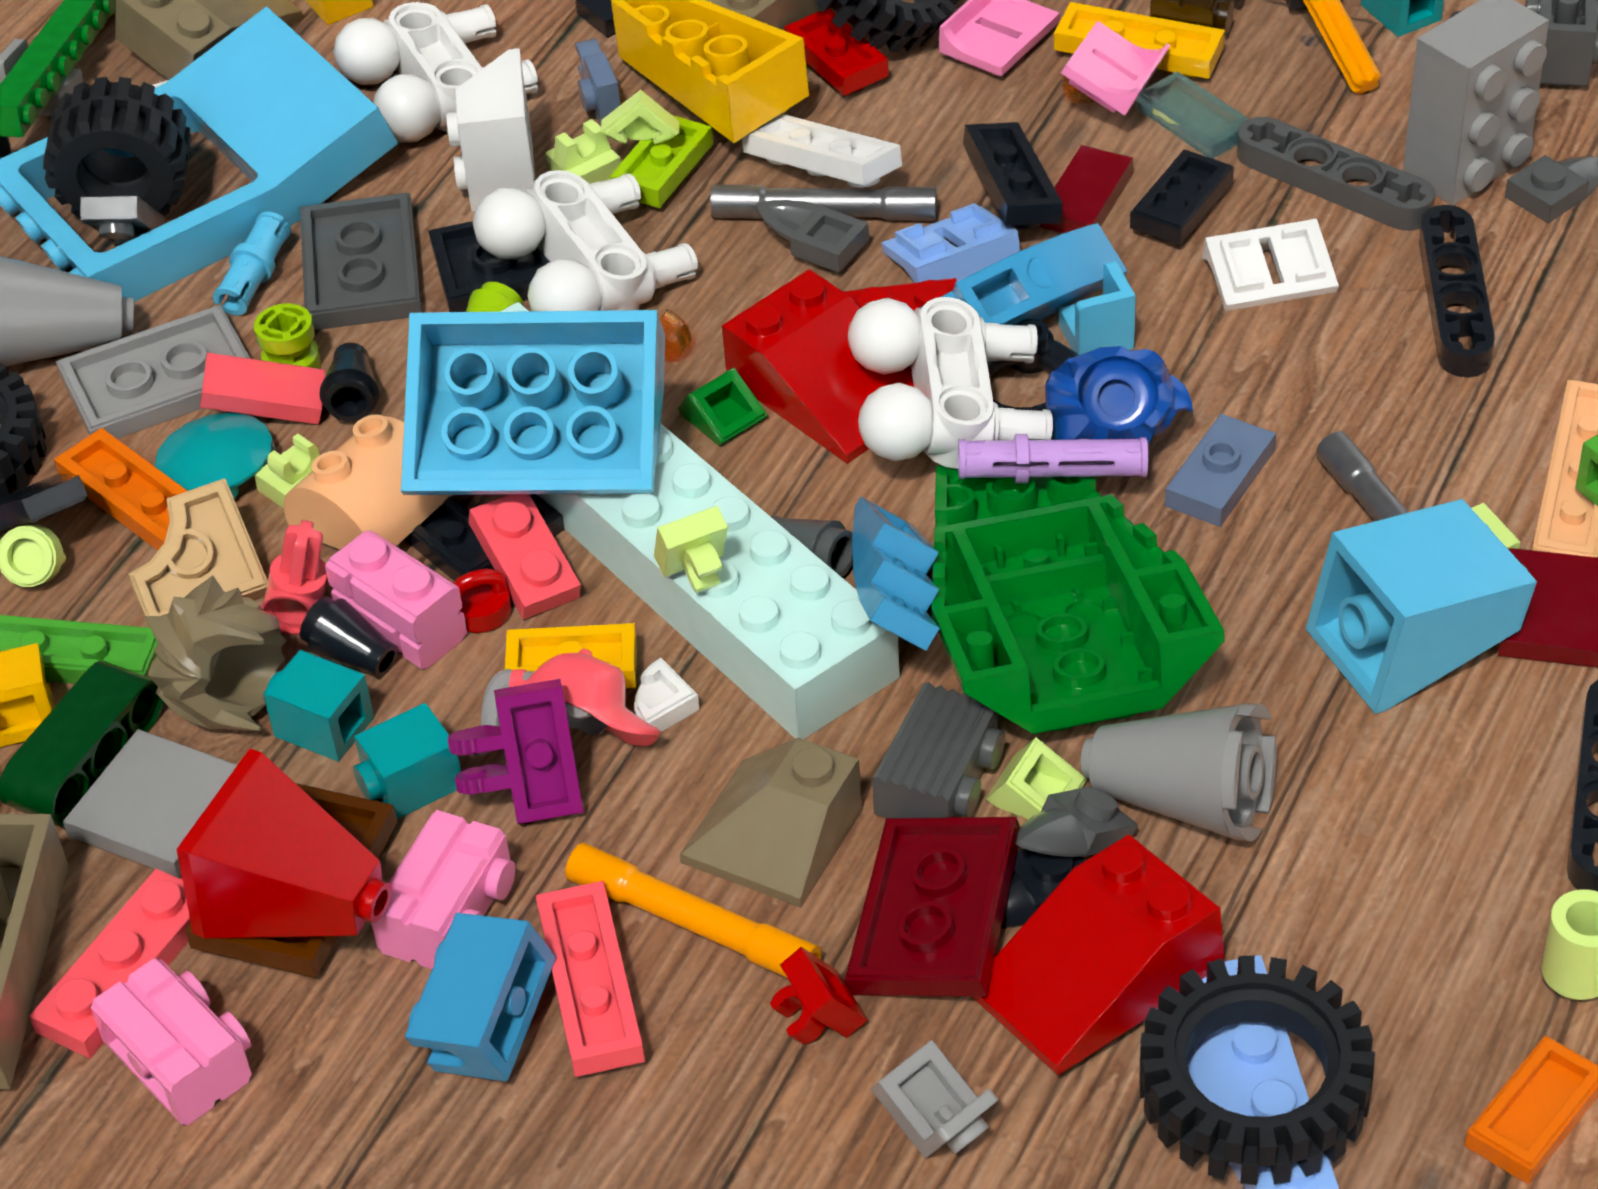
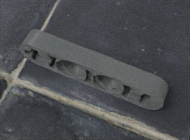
M1254 117L1243 122L1238 128L1237 158L1245 166L1392 228L1403 231L1421 229L1422 215L1426 210L1434 207L1435 190L1424 179L1270 117ZM1302 160H1315L1323 164L1318 166H1306L1299 164L1297 162ZM1363 180L1372 184L1368 186H1354L1347 184L1346 181Z

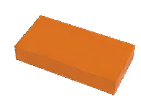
M1545 1035L1468 1129L1464 1146L1529 1185L1598 1098V1065Z

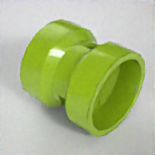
M284 303L266 308L258 314L254 321V332L256 341L262 349V361L320 369L321 357L319 348L313 340V320L306 308L298 304Z

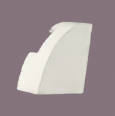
M662 658L654 661L642 673L640 677L641 683L635 694L634 713L658 728L661 732L700 710L698 694Z

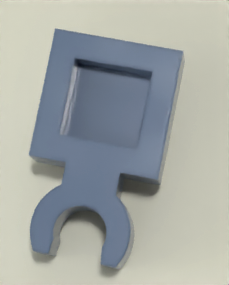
M594 38L575 43V49L581 65H578V72L581 80H578V89L585 112L593 110L601 126V120L620 106V97L616 77L605 53L601 52L599 43Z

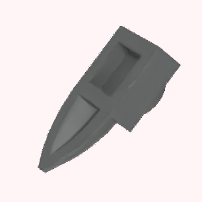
M1544 155L1507 179L1505 198L1549 224L1585 200L1596 190L1598 186V156L1572 157L1557 162Z
M770 200L756 204L758 213L764 222L778 235L790 241L791 255L839 273L869 241L868 222L818 204L796 200Z
M1091 786L1082 787L1080 789L1049 794L1041 812L1030 817L1021 825L1017 834L1016 844L1021 848L1052 856H1089L1099 853L1128 834L1133 837L1138 824L1117 808L1116 800L1108 793Z

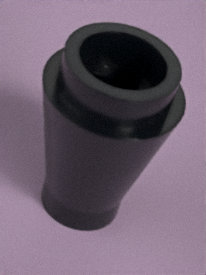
M344 343L335 350L333 361L320 386L319 395L323 406L333 417L341 421L352 422L366 417L375 408L379 400V389L369 364L368 352L357 343Z
M328 596L319 599L306 614L300 628V638L308 643L310 653L365 671L376 678L383 677L392 668L398 656V646L387 640L343 598L336 601Z

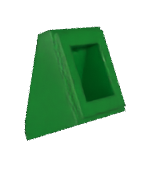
M734 367L688 394L678 408L687 421L719 447L768 416Z

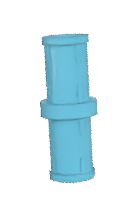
M269 211L260 213L245 242L238 244L233 249L229 258L230 268L219 287L213 293V301L216 305L222 302L226 294L229 295L224 305H222L225 313L235 316L246 313L259 285L271 278L275 270L274 259L291 233V227L288 222L281 226L278 233H275L279 224L284 219L281 215Z

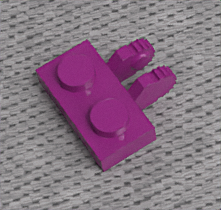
M560 678L494 690L500 726L481 725L470 729L458 730L448 735L447 740L451 754L464 756L504 749L507 765H483L472 767L456 774L454 778L459 794L471 795L511 788L517 824L584 812Z

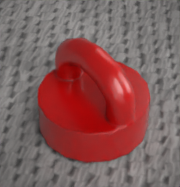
M488 568L474 570L458 577L453 582V584L459 587L462 601L460 611L464 613L467 632H488L500 627L509 618L512 611L509 588L504 574L500 571Z

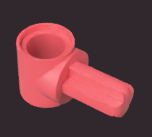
M302 520L300 525H289L286 528L282 554L277 556L271 563L268 586L261 606L263 611L279 619L280 633L300 635V628L306 614L319 599L325 596L328 586V577L325 569L326 563L320 559L323 534L313 529L314 523L308 520Z

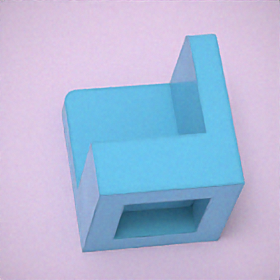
M1116 261L1105 263L1103 266V295L1080 300L1076 304L1059 308V327L1071 349L1079 355L1099 347L1122 346L1127 350L1134 349L1136 295Z

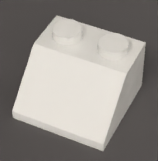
M520 48L509 49L455 89L456 112L446 113L450 147L461 146L462 156L454 157L457 190L468 189L471 212L476 211L484 196L498 188H519L525 191L526 189L533 188L536 180L532 132Z

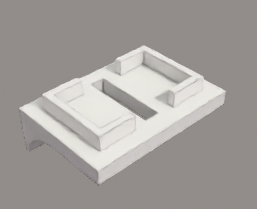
M1317 219L1205 238L1202 261H1208L1212 269L1225 311L1338 291L1339 284ZM1271 250L1281 283L1273 284L1263 251Z

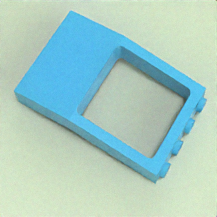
M266 6L169 81L156 87L154 93L158 96L166 93L174 100L173 109H182L187 118L186 127H190L191 132L202 133L252 181L251 183L109 251L99 253L93 251L46 201L55 195V189L48 188L45 181L46 170L43 169L47 137L0 159V206L10 217L17 212L21 213L15 219L36 245L43 239L46 240L41 245V248L60 271H65L71 267L73 270L69 273L121 285L122 297H133V302L230 256L238 244L245 242L255 225L256 218L262 212H274L284 218L275 233L279 232L281 226L286 222L290 226L294 225L300 220V207L321 204L395 147L398 142L379 108ZM101 149L115 156H134L118 149Z

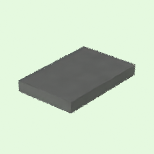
M410 193L300 207L304 304L312 316L314 330L409 318L410 313H422L414 214Z

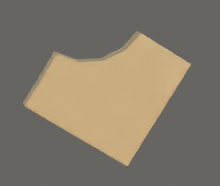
M225 478L166 498L170 523L165 542L150 562L128 574L131 587L148 628L150 627L145 616L168 614L174 596L184 598L212 575L224 592L239 587L242 597L254 600L265 596L268 580Z

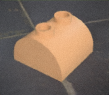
M369 415L355 423L352 430L353 435L339 448L316 457L311 465L312 471L296 484L284 498L283 507L288 526L300 525L302 520L311 521L314 523L313 529L323 534L322 543L340 550L365 530H372L397 546L414 528L439 508L449 496H452L403 495L401 492L404 422L389 416Z

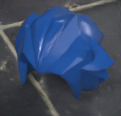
M1122 346L1099 347L1079 356L1068 358L1062 365L1050 373L1045 383L1046 408L1051 411L1053 419L1052 440L1139 439L1140 437H1146L1149 445L1152 436L1162 434L1172 423L1177 412H1193L1192 401L1185 385L1169 374L1164 360L1155 351L1148 349L1129 351Z

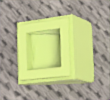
M1035 737L1013 756L985 799L997 808L1029 819L1041 812L1049 794L1080 789L1087 781V778Z

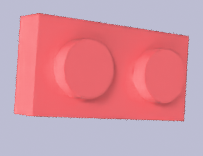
M509 494L469 509L468 523L494 569L504 574L510 598L523 620L580 598L581 583L529 494Z

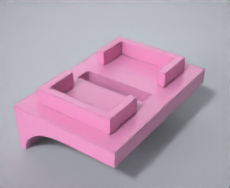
M968 0L939 27V52L994 75L1003 76L1060 22V13L1028 0Z
M1097 21L1067 62L1061 74L1070 79L1068 81L1070 85L1112 113L1117 110L1125 116L1156 71L1170 45L1166 44L1164 47L1155 50L1141 48Z

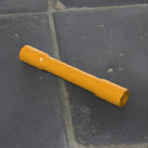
M583 842L577 845L567 861L565 869L567 880L578 885L603 881L607 898L620 903H629L744 955L750 962L785 978L787 976L780 964L799 947L806 949L821 959L822 950L820 946L770 924L757 923L648 875L640 871L634 864Z

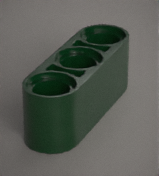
M104 660L95 662L80 677L4 767L0 777V799L3 804L28 814H51L54 824L64 827V819L137 729L149 733L154 727L164 706V701L156 694L158 686L147 676Z

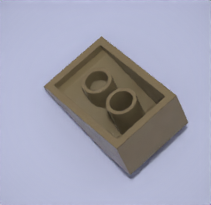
M116 0L115 38L169 80L266 6L289 27L302 18V11L288 0Z

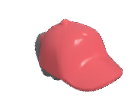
M582 649L578 653H564L553 656L541 664L536 671H527L526 669H505L499 671L488 683L483 698L481 725L500 726L494 690L560 678L569 728L579 729L588 735H599L604 730H607L624 742L636 746H649L653 744L661 733L658 728L626 708V681L622 670L617 666L594 657L591 651L587 649ZM492 751L476 753L473 755L476 757H480L489 754Z

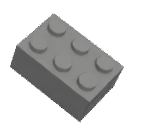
M1479 0L1417 38L1403 171L1429 182L1435 190V195L1450 205H1455L1472 193L1481 191L1489 182L1511 168L1522 165L1530 157L1534 146L1532 136L1535 115L1540 103L1539 87L1542 66L1547 55L1545 45L1549 24L1548 19L1515 0Z

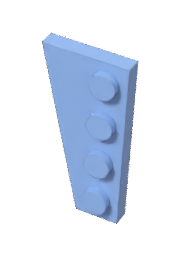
M1255 956V973L1267 974L1262 956ZM1238 959L1225 961L1229 975L1237 974ZM1241 1022L1224 1026L1204 1037L1194 1047L1186 1063L1188 1073L1197 1089L1211 1102L1231 1112L1246 1116L1269 1117L1290 1112L1309 1100L1287 1031L1283 1027L1264 1022ZM1323 1153L1321 1171L1309 1177H1305L1298 1163L1294 1162L1291 1168V1179L1288 1183L1274 1185L1270 1166H1258L1257 1185L1242 1184L1245 1189H1339L1330 1160ZM1229 1162V1165L1240 1181L1241 1164Z

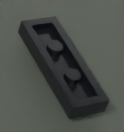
M1018 122L965 124L963 145L1004 225L1032 229L1040 224L1060 223L1063 202Z

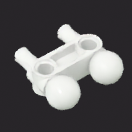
M405 3L394 8L389 15V19H385L383 22L376 18H359L345 25L336 36L333 54L338 70L359 85L379 84L389 78L395 70L399 75H395L380 86L375 93L373 103L379 108L399 143L418 142L428 136L435 127L448 132L446 113L456 112L455 89L484 68L480 66L465 44L484 38H494L496 36V30L494 29L496 27L495 17L488 4L458 13L445 14L437 7L428 3ZM529 59L522 60L526 94H535L538 91L536 70Z
M561 170L548 171L541 174L535 180L533 188L526 189L525 191L519 188H498L482 198L474 213V232L478 243L487 252L499 259H520L538 247L550 261L537 270L529 284L528 300L531 311L639 310L640 304L647 303L652 299L655 289L679 281L694 279L697 274L694 271L698 268L697 257L689 244L682 243L673 248L645 254L614 217V213L634 210L639 207L638 199H641L640 187L635 177L629 173L623 174L621 177L589 184L582 177L572 172Z
M951 297L934 298L927 301L922 308H916L915 311L906 303L891 298H884L867 303L855 313L849 324L848 346L854 358L865 369L886 375L903 371L909 365L912 368L914 387L900 382L879 387L868 395L860 408L858 418L859 433L865 445L877 456L896 462L914 458L924 450V453L934 462L944 467L958 469L959 439H965V441L1014 440L1015 434H1028V440H1051L1053 419L1050 410L998 408L997 403L993 402L987 361L998 360L1020 361L1032 364L1037 350V329L1035 325L1028 324L1027 326L984 323L983 318L979 317L978 312L972 306L960 299Z

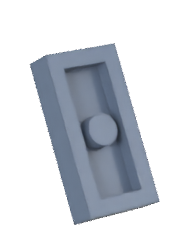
M1220 414L1166 487L1165 507L1221 527L1274 453L1276 433Z

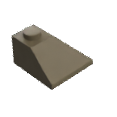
M801 738L793 739L744 759L681 851V863L802 907L862 812L859 759Z

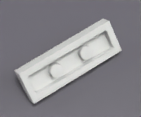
M779 114L742 138L744 153L765 158L770 164H787L805 169L808 174L813 176H830L847 181V184L852 187L873 186L881 180L880 177L902 166L901 148L898 144L785 114Z

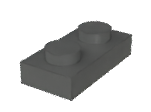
M138 196L81 197L80 220L98 231L100 237L115 241V247L167 223L166 217Z

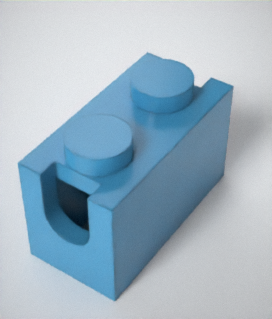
M456 912L445 939L436 950L434 966L421 998L411 1010L409 1027L404 1037L412 1046L432 1049L427 1063L435 1072L508 1082L554 965L555 954L529 921Z

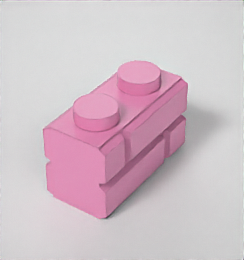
M365 530L331 556L325 565L329 585L333 587L331 591L332 599L335 601L341 598L346 599L387 640L398 646V652H402L405 659L420 669H428L463 641L467 634L464 613L460 611L462 601L459 587L372 530Z
M439 810L432 813L389 881L391 896L384 914L376 923L371 922L377 948L385 955L411 962L413 959L420 966L433 969L436 950L445 939L455 913L484 916L493 900H504L512 888L516 868L515 863L510 860L507 838L502 830L476 821H472L469 824L462 817Z
M155 957L131 973L126 983L119 981L94 998L90 1008L102 1041L181 1125L188 1126L214 1108L216 1100L224 1101L249 1083L252 1073L245 1050L251 1047V1042L242 1025L231 1013L225 1012L217 1017L209 1009L210 999L201 983L191 972L186 970L177 976L162 959L159 960Z

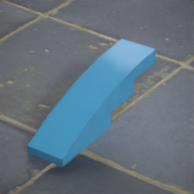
M861 496L854 508L852 533L853 575L859 601L870 621L927 651L940 629L927 614V610L939 589L926 575L939 552L913 524Z

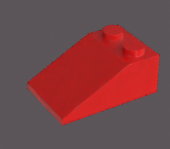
M808 269L722 325L726 372L734 367L759 402L848 464L869 450L859 433L858 426L860 408L868 395L879 387L899 382L914 387L912 369L908 366L903 371L886 375L865 369L854 358L848 346L849 324L860 308L848 294Z
M1128 834L1071 870L995 956L986 997H971L1051 1070L1060 1075L1144 1021L1150 1007L1158 1008L1159 994L1168 985L1179 992L1181 975L1194 969L1199 977L1203 979L1207 976V962L1223 958L1225 964L1221 908Z

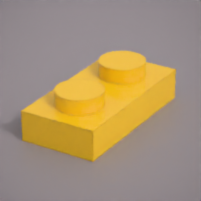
M635 623L507 630L505 669L536 671L541 664L553 656L564 653H578L582 649H587L591 651L594 657L617 666L622 670L626 681V689L636 688L637 636Z

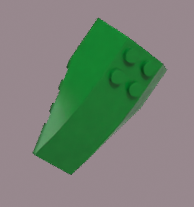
M942 465L936 466L934 548L939 553L933 563V583L938 587L939 591L932 601L933 621L940 628L938 630L939 636L963 693L1032 734L1046 731H1064L1076 725L1112 718L1124 719L1132 717L1137 713L1162 709L1225 642L1224 629L1185 559L1174 550L1164 552L1158 547L1157 534L1144 523L1134 525L1124 516V505L1112 494L1102 496L1096 491V481L1093 477H1029L1028 484H1015L1014 478H966L965 480H959L958 469Z

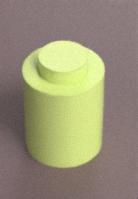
M1575 890L1562 895L1552 908L1541 971L1544 980L1550 988L1567 998L1588 1000L1598 997L1597 891Z

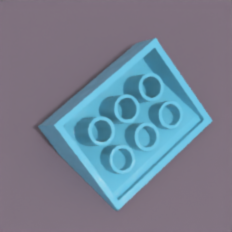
M657 310L410 313L401 478L402 494L653 493L664 395L665 333Z

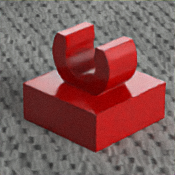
M799 947L780 964L792 985L785 986L776 992L770 1001V1005L773 1010L787 1018L795 1014L802 1007V1013L798 1020L786 1029L788 1035L803 1045L809 1044L822 1034L825 1026L848 1038L868 1021L838 971L806 949Z

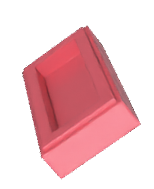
M207 353L200 408L319 425L322 410L319 391L325 377V370Z

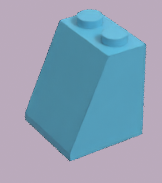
M1463 499L1332 532L1305 629L1371 710L1377 714L1387 711L1520 631L1537 581L1527 568L1497 538L1489 526L1479 518Z

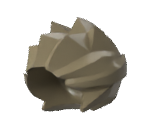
M212 575L184 598L174 596L168 614L145 616L152 633L158 641L154 649L157 657L151 663L147 676L158 686L156 694L173 712L196 725L209 729L261 731L263 727L258 725L251 717L266 705L263 693L270 679L277 673L276 670L285 661L281 648L287 641L280 634V623L276 616L263 611L255 600L242 597L239 587L224 592Z

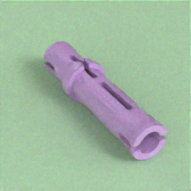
M1015 434L1014 440H958L959 480H965L966 478H1014L1015 484H1028L1029 477L1140 476V478H1146L1148 474V442L1146 437H1140L1139 439L1028 440V434Z

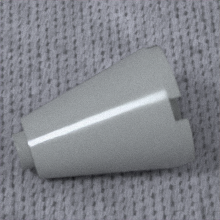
M0 256V364L12 366L81 352L121 339L122 332H133V297H122L121 285Z
M1244 703L1102 725L1096 730L1093 738H1087L1084 742L1081 752V771L1085 778H1090L1092 787L1108 793L1115 799L1235 840L1253 841L1263 829L1251 827L1256 812L1269 813L1275 787L1276 740L1275 736L1262 735L1260 719H1272L1265 705Z

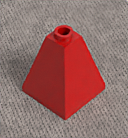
M251 748L246 752L176 849L192 932L202 938L357 936L366 921L376 923L382 917L391 896V885L382 881L380 860L262 752Z

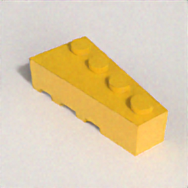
M611 0L619 57L733 143L779 114H784L790 107L809 96L804 41L802 37L706 0Z

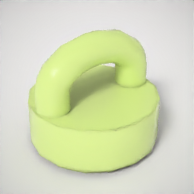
M26 524L9 530L0 540L1 573L10 582L20 587H34L52 580L66 561V554L63 552L59 538L50 529L39 524Z

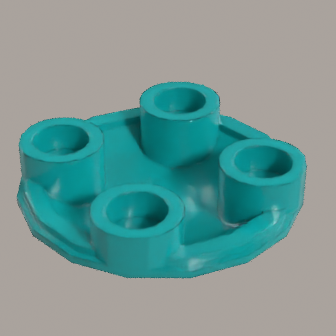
M233 412L211 414L188 422L171 433L157 450L154 466L187 491L225 478L232 496L235 498L239 493V486L267 465L268 454L273 450L276 451L267 426L253 416Z

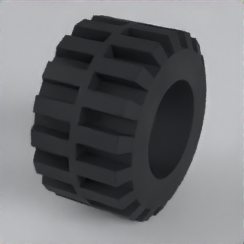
M107 77L95 78L93 86L85 82L74 86L73 95L65 93L59 100L58 108L54 109L43 159V169L46 170L45 181L48 188L55 189L54 197L61 205H72L71 213L80 218L81 197L138 196L163 216L170 212L171 205H177L181 199L182 189L185 187L191 131L190 127H186L187 118L182 109H173L174 100L166 93L160 96L154 93L155 86L145 82L141 86L131 84L132 78L119 77L118 82H110ZM101 149H118L134 156H115Z

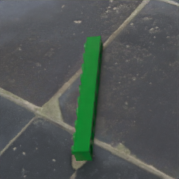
M63 0L0 84V136L24 137L43 109L47 107L50 99L59 90L66 77L70 75L71 70L81 60L82 55L93 43L100 30L104 28L105 23L114 14L116 0Z

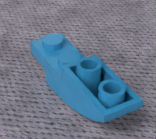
M1096 223L1058 235L987 266L956 282L953 291L942 297L956 298L968 303L978 312L979 317L983 318L984 323L1016 325L1018 322L1027 319L1041 321L1058 312L1060 307L1071 305L1103 288V266L1105 263L1116 261L1124 276L1128 271L1100 225Z

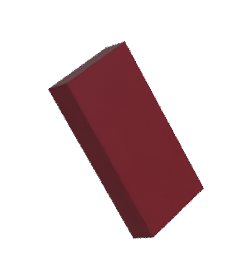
M1081 145L1054 187L1063 202L1061 222L1040 224L1039 227L1067 233L1096 223L1101 226L1133 173V157Z

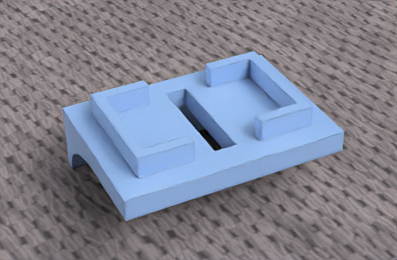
M975 203L951 211L950 218L922 227V224L918 223L894 232L895 238L881 242L883 253L902 266L914 283L956 278L958 282L987 266L1020 252L1018 231L1011 226H1005L1000 218ZM943 237L947 238L949 241H951L952 243H954V244L957 245L958 247H955L953 244H951L950 242H948L947 240H945Z

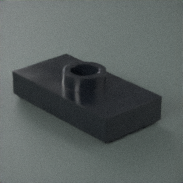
M1183 149L1130 212V228L1181 246L1232 184L1234 166Z

